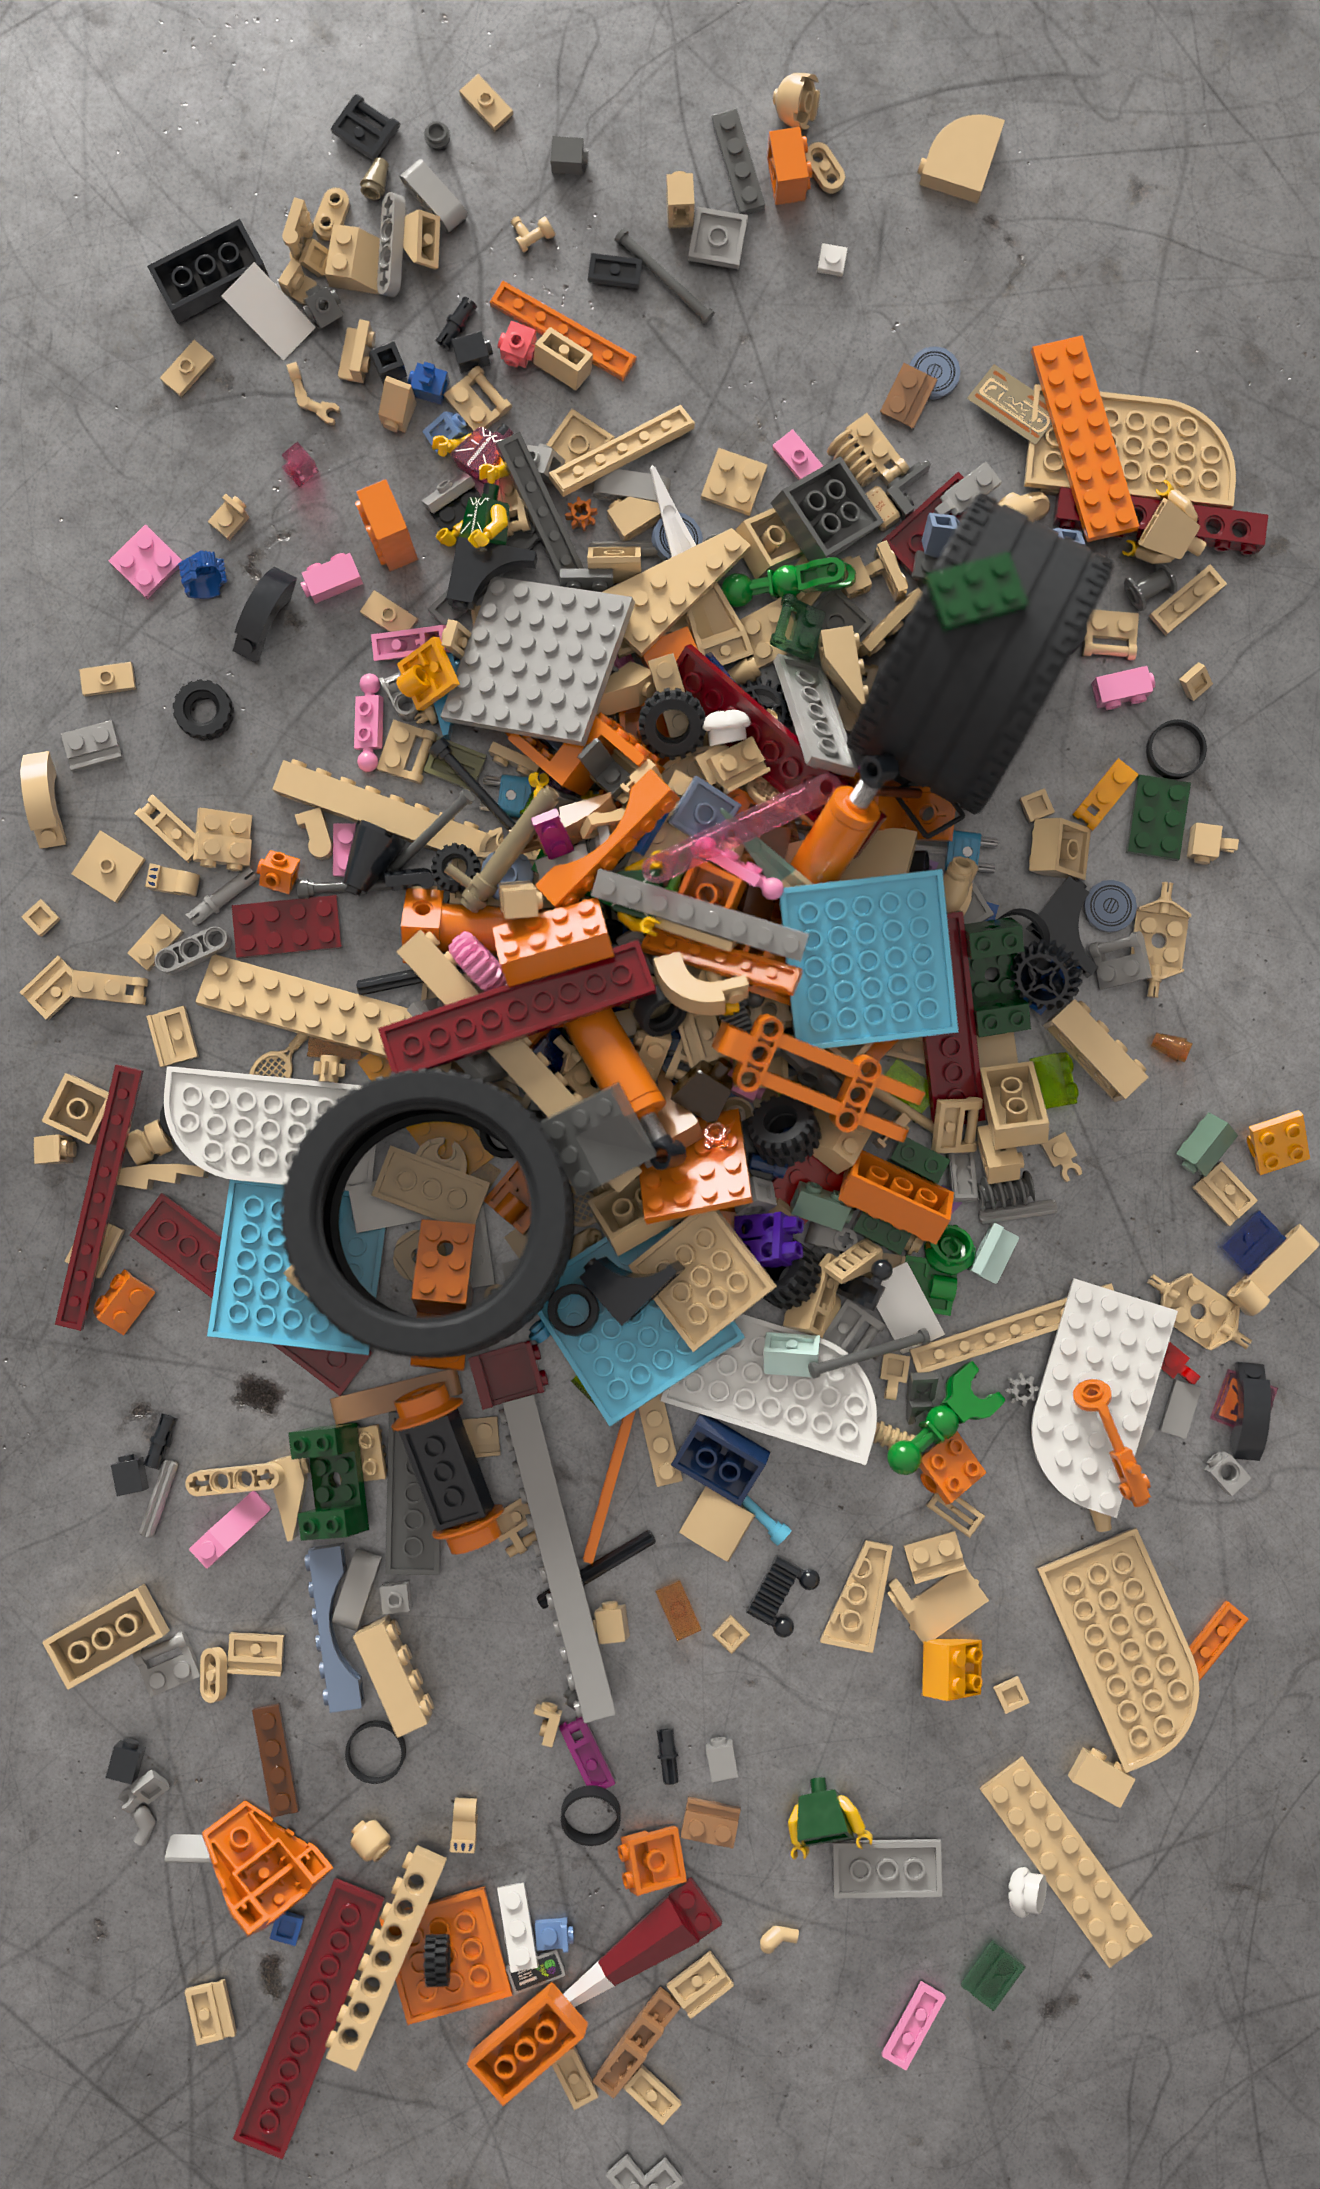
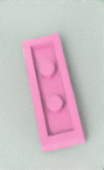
M922 1981L920 1982L882 2051V2056L904 2070L908 2069L946 1999L945 1994Z

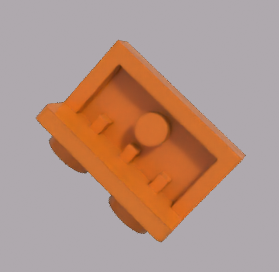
M124 1269L121 1274L114 1276L106 1294L101 1295L94 1304L93 1313L100 1322L124 1336L156 1292Z

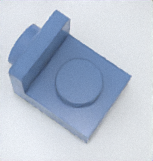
M446 411L422 431L431 445L435 436H444L451 440L469 434L465 427L467 424L462 416L458 413Z
M568 1917L535 1920L537 1951L563 1949V1953H569V1944H574L573 1926L568 1927Z

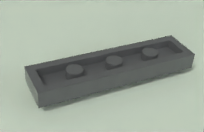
M737 108L712 115V123L739 214L746 215L764 210V198Z

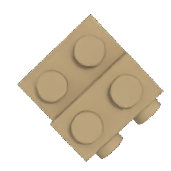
M198 808L193 861L200 862V866L207 868H216V864L226 865V869L230 871H242V868L248 867L252 843L250 839L252 815Z

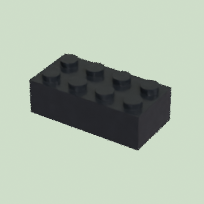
M240 219L147 266L177 324L224 300L222 295L254 262L269 277L265 265Z

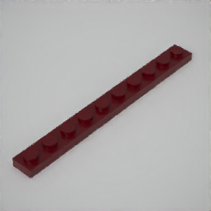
M118 1064L114 1067L55 1325L78 1331L84 1329L143 1070Z

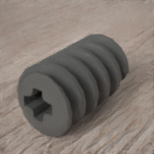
M1027 1170L1023 1171L1022 1177L1019 1180L988 1184L987 1178L982 1177L980 1185L977 1183L978 1199L982 1211H985L986 1203H989L993 1210L996 1209L997 1201H1000L1003 1208H1006L1007 1200L1009 1199L1013 1206L1017 1205L1018 1198H1021L1024 1205H1026L1028 1196H1031L1035 1202L1034 1183L1031 1174Z

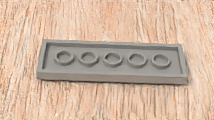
M778 653L773 662L806 764L813 768L832 771L838 775L843 774L854 777L858 767L852 750L848 748V738L826 674L819 665Z

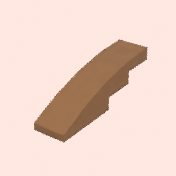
M661 1986L658 1988L593 2078L592 2082L613 2099L645 2061L647 2053L664 2033V2028L680 2010L681 2005L674 1996Z

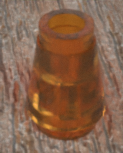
M1156 1032L1151 1047L1175 1062L1179 1060L1185 1063L1193 1043L1188 1042L1187 1038Z

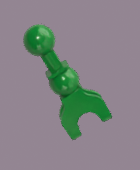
M829 557L796 566L784 565L776 571L771 569L767 571L768 577L751 580L745 574L734 573L723 581L721 590L731 606L743 607L752 600L754 595L770 593V596L776 599L780 597L790 599L797 596L801 591L809 593L848 588L855 583L856 571L852 565L841 559ZM846 570H847L848 573H849V574H848V578H847L845 581H843L844 578H845V576H846Z
M974 1361L965 1363L947 1379L945 1399L939 1404L940 1406H936L929 1411L926 1421L919 1423L922 1431L911 1441H898L890 1447L887 1461L895 1473L910 1475L916 1472L922 1462L921 1453L933 1442L935 1444L943 1443L945 1439L954 1436L959 1428V1424L965 1423L968 1419L980 1420L988 1418L1003 1405L1005 1397L1000 1392L989 1394L984 1399H979L974 1395L971 1389V1381L979 1372V1368Z

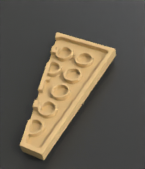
M731 528L603 591L602 593L633 597L636 602L623 641L642 657L750 550L751 545Z

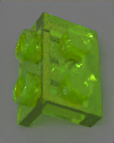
M1068 1052L1029 1059V1061L1034 1063L1046 1109L1077 1104L1079 1091L1077 1084L1073 1081L1072 1072L1074 1071V1064Z

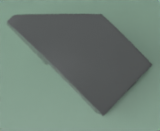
M936 1372L910 1373L906 1419L909 1425L916 1422L915 1417L922 1412H929L934 1408L932 1400L935 1399L939 1380Z

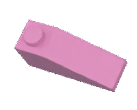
M446 625L371 634L374 661L404 659L432 637H440L442 642V632Z
M251 1491L193 1544L189 1550L208 1569L272 1509L256 1491Z

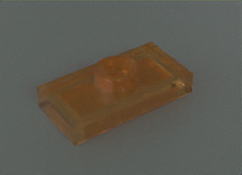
M680 1579L655 1590L677 1641L702 1630Z

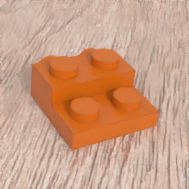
M673 1825L652 1832L641 1831L620 1837L622 1845L617 1847L619 1859L621 1862H625L626 1872L622 1873V1881L624 1887L629 1889L631 1893L639 1896L687 1882L678 1827Z

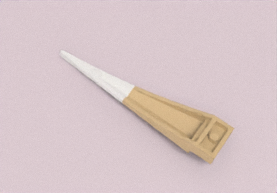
M652 465L650 472L672 558L696 546L660 475ZM716 583L685 615L689 631L697 649L719 668L749 657L754 652L744 626L719 584Z

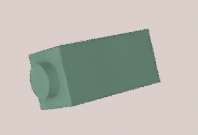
M1208 1112L1176 1153L1183 1161L1181 1166L1192 1174L1198 1172L1206 1177L1238 1135L1229 1123Z
M799 1181L790 1203L792 1215L838 1231H842L845 1223L849 1224L853 1215V1209L838 1200L840 1191L833 1190L831 1192L822 1189L819 1184L810 1181L807 1183Z

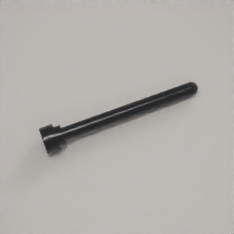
M444 737L436 741L428 752L435 759L444 760L508 831L511 830L516 823L452 754L453 750L450 748L451 744Z

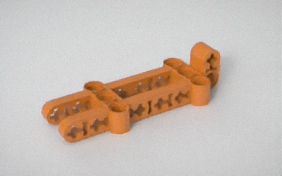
M768 1013L761 1014L756 1018L750 1033L727 1022H721L711 1046L716 1051L738 1060L732 1073V1079L744 1092H754L760 1085H763L829 1112L830 1121L842 1132H852L860 1125L904 1143L909 1132L907 1128L869 1113L865 1109L875 1087L917 1105H921L925 1092L881 1074L880 1063L871 1056L860 1054L853 1061H850L783 1033L782 1022ZM773 1021V1031L764 1034L763 1026L765 1023ZM762 1046V1056L758 1059H753L752 1051L756 1047ZM776 1048H782L846 1075L836 1099L767 1071ZM871 1062V1070L867 1074H862L861 1068L863 1064ZM746 1072H752V1080L747 1084H742V1075ZM860 1087V1095L855 1099H851L850 1093L852 1089ZM849 1112V1120L846 1123L840 1124L839 1118L841 1114Z

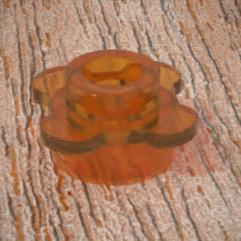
M721 1123L708 1125L704 1130L706 1140L703 1141L704 1147L706 1149L713 1147L727 1148L730 1145L728 1140V1134L731 1133L730 1127Z

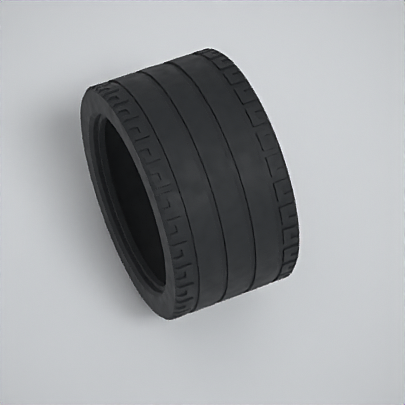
M983 492L977 494L970 503L932 572L1009 552L1028 602L1027 608L943 631L927 585H925L891 649L847 740L848 748L862 756L864 754L867 756L883 753L893 754L898 760L900 776L923 788L924 786L929 787L930 792L953 804L955 802L959 803L960 808L974 815L981 813L1018 753L1079 641L1114 568L1111 559L1098 552L1096 554L1090 552V548L1067 536L1065 538L1059 536L1060 533L1036 520L1034 522L1028 520L1029 516L1006 504H998V500Z
M422 1068L415 1072L412 1069L398 1073L393 1072L389 1073L390 1076L388 1077L379 1076L370 1082L366 1081L357 1090L353 1088L343 1097H339L333 1107L329 1105L325 1109L326 1111L320 1117H317L314 1121L316 1124L312 1129L309 1128L306 1131L302 1142L300 1141L298 1144L299 1150L297 1154H293L290 1168L287 1169L286 1175L288 1179L287 1183L284 1182L283 1184L284 1192L283 1198H281V1205L283 1206V1212H280V1219H282L281 1234L285 1236L286 1242H283L288 1256L287 1260L289 1265H292L294 1268L292 1273L296 1277L300 1285L299 1287L302 1292L308 1294L307 1299L314 1305L321 1315H325L327 1321L339 1329L340 1332L351 1336V1339L367 1347L378 1349L384 1353L413 1358L454 1357L481 1351L500 1343L503 1339L509 1338L522 1329L527 1322H530L542 1310L543 1305L547 1300L549 1301L558 1287L559 1280L563 1276L570 1258L569 1254L573 1245L575 1229L574 1202L568 1176L565 1173L554 1144L537 1119L519 1101L511 1097L507 1092L500 1091L497 1086L480 1078L473 1079L471 1075L451 1070L447 1073L443 1072L442 1069ZM427 1122L463 1124L493 1137L517 1159L526 1179L530 1195L531 1217L528 1238L523 1253L512 1273L496 1291L483 1301L466 1310L447 1316L433 1318L411 1317L397 1312L378 1301L362 1286L352 1272L346 1260L340 1239L339 1212L342 1196L350 1175L358 1162L373 1146L390 1134L412 1125Z

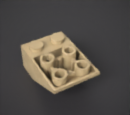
M853 625L821 630L818 640L821 668L858 716L869 695L867 685L862 684V675H865L863 659H858V649H860L859 634L854 633Z

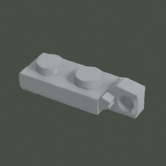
M984 462L948 489L940 497L942 503L934 509L933 513L945 515L951 513L953 516H960L967 510L977 494L983 492L988 495L999 487L1002 481L989 464Z

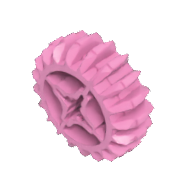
M463 932L448 946L449 953L460 967L485 992L507 984L499 961L471 933Z

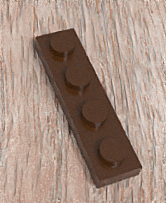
M276 1703L253 1708L252 1713L271 1817L297 1813L300 1808L281 1705Z

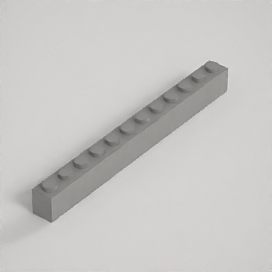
M534 1395L502 1403L504 1409L499 1410L502 1426L508 1424L510 1435L505 1436L509 1452L515 1451L517 1461L512 1462L516 1478H522L524 1486L519 1488L522 1504L528 1503L531 1513L526 1515L529 1531L535 1529L537 1540L532 1541L536 1557L542 1556L544 1567L539 1568L543 1584L549 1583L551 1593L546 1594L549 1609H555L558 1619L553 1621L556 1637L562 1636L565 1646L560 1648L563 1664L569 1663L571 1674L566 1675L570 1691L576 1690L578 1701L573 1702L577 1718L583 1717L585 1724L616 1715Z

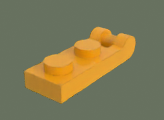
M1118 758L1072 815L1077 819L1081 818L1088 824L1087 827L1093 831L1139 774ZM1089 806L1098 811L1095 816L1087 810Z

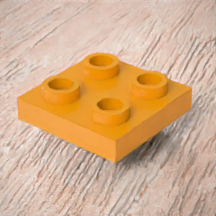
M432 637L397 663L401 673L396 681L397 686L406 697L412 698L416 709L424 711L460 685L447 653L441 645L440 637Z
M1299 1110L1249 1126L1250 1136L1246 1138L1247 1145L1254 1158L1256 1171L1260 1176L1310 1159L1304 1116Z

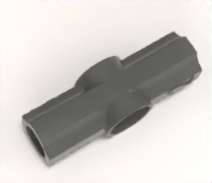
M786 1050L780 1053V1056L798 1072L797 1079L800 1083L808 1087H815L819 1092L836 1099L843 1081L829 1068Z

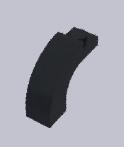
M273 567L260 579L250 594L236 625L234 633L237 634L233 652L255 663L260 659L274 618L280 609L291 600L297 581L296 577Z
M1237 1362L1235 1372L1238 1388V1413L1230 1436L1232 1455L1234 1459L1260 1461L1266 1446L1270 1426V1380H1266L1264 1364Z

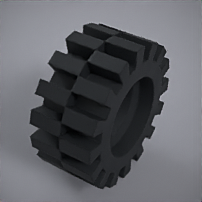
M452 843L450 846L446 844L442 850L438 849L436 857L433 856L432 876L443 890L456 894V892L461 894L465 887L444 872L448 862L452 859L463 860L466 864L465 875L473 879L476 873H480L481 865L471 848L464 844Z
M449 1934L426 1935L424 1944V1978L426 1987H447L450 1984L451 1973Z

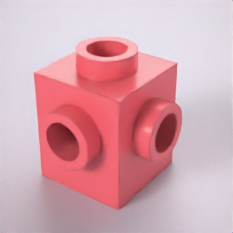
M511 321L506 334L502 333L498 342L501 359L511 367L517 368L521 366L526 368L528 361H533L535 343L537 341L536 330Z

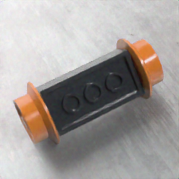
M437 1382L413 1390L396 1399L394 1405L399 1418L391 1425L393 1431H399L436 1528L432 1533L433 1538L446 1539L451 1554L457 1555L479 1549L493 1542L501 1535L496 1519L503 1513L504 1507L493 1503L458 1411V1407L463 1404V1399L450 1397L445 1383Z

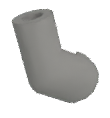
M140 1804L130 1815L139 1827L134 1842L140 1846H146L155 1826V1819L150 1810Z

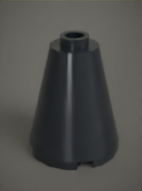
M358 820L343 883L347 885L345 890L359 897L361 893L367 894L402 851L406 842L395 834L391 838V835L385 829L373 823Z

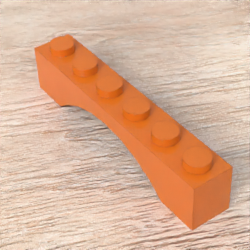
M650 769L631 788L624 816L609 838L596 850L583 858L567 864L553 866L535 886L556 908L579 903V900L588 891L593 889L598 869L613 870L618 861L627 852L635 848L637 842L645 833L652 831L656 826V822L666 813L673 810L680 798Z

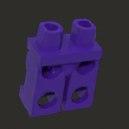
M783 1212L735 1216L734 1231L762 1268L792 1266V1260L803 1257L802 1244L798 1241H793V1234H801L804 1231V1221L799 1217L788 1216ZM742 1225L745 1226L744 1234L741 1231Z

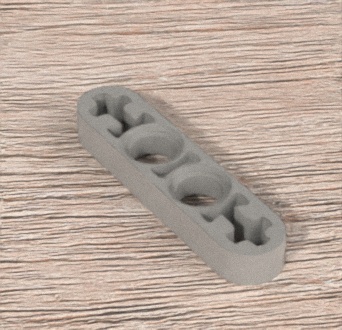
M388 192L382 202L377 277L378 292L388 297H395L401 285L406 206L405 198L393 192Z

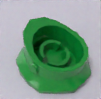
M947 1225L937 1244L926 1241L924 1252L927 1262L936 1270L944 1274L955 1275L973 1265L976 1247L965 1230L959 1228L958 1225Z

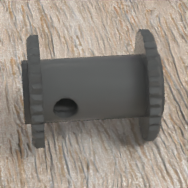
M1166 563L1155 564L1156 571L1137 582L1129 577L1125 579L1124 587L1126 594L1133 606L1139 611L1146 609L1145 600L1166 589L1171 594L1177 592L1176 578Z

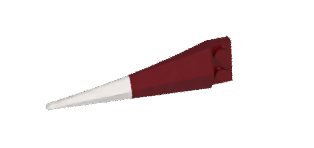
M690 1877L687 1879V1882H683L669 1891L563 1995L576 2007L699 1943L702 1938L722 1925V1920L693 1878Z

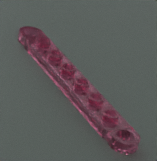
M821 774L672 845L644 861L642 864L643 876L649 882L662 883L814 810L829 801L835 789L841 787L840 781L833 774ZM825 779L833 784L832 792L827 796L820 791V784ZM655 861L662 863L664 869L659 877H653L649 871L650 865Z

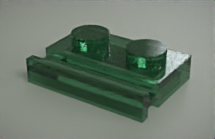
M992 1940L962 1981L961 1986L994 2012L1026 1967L1024 1963Z

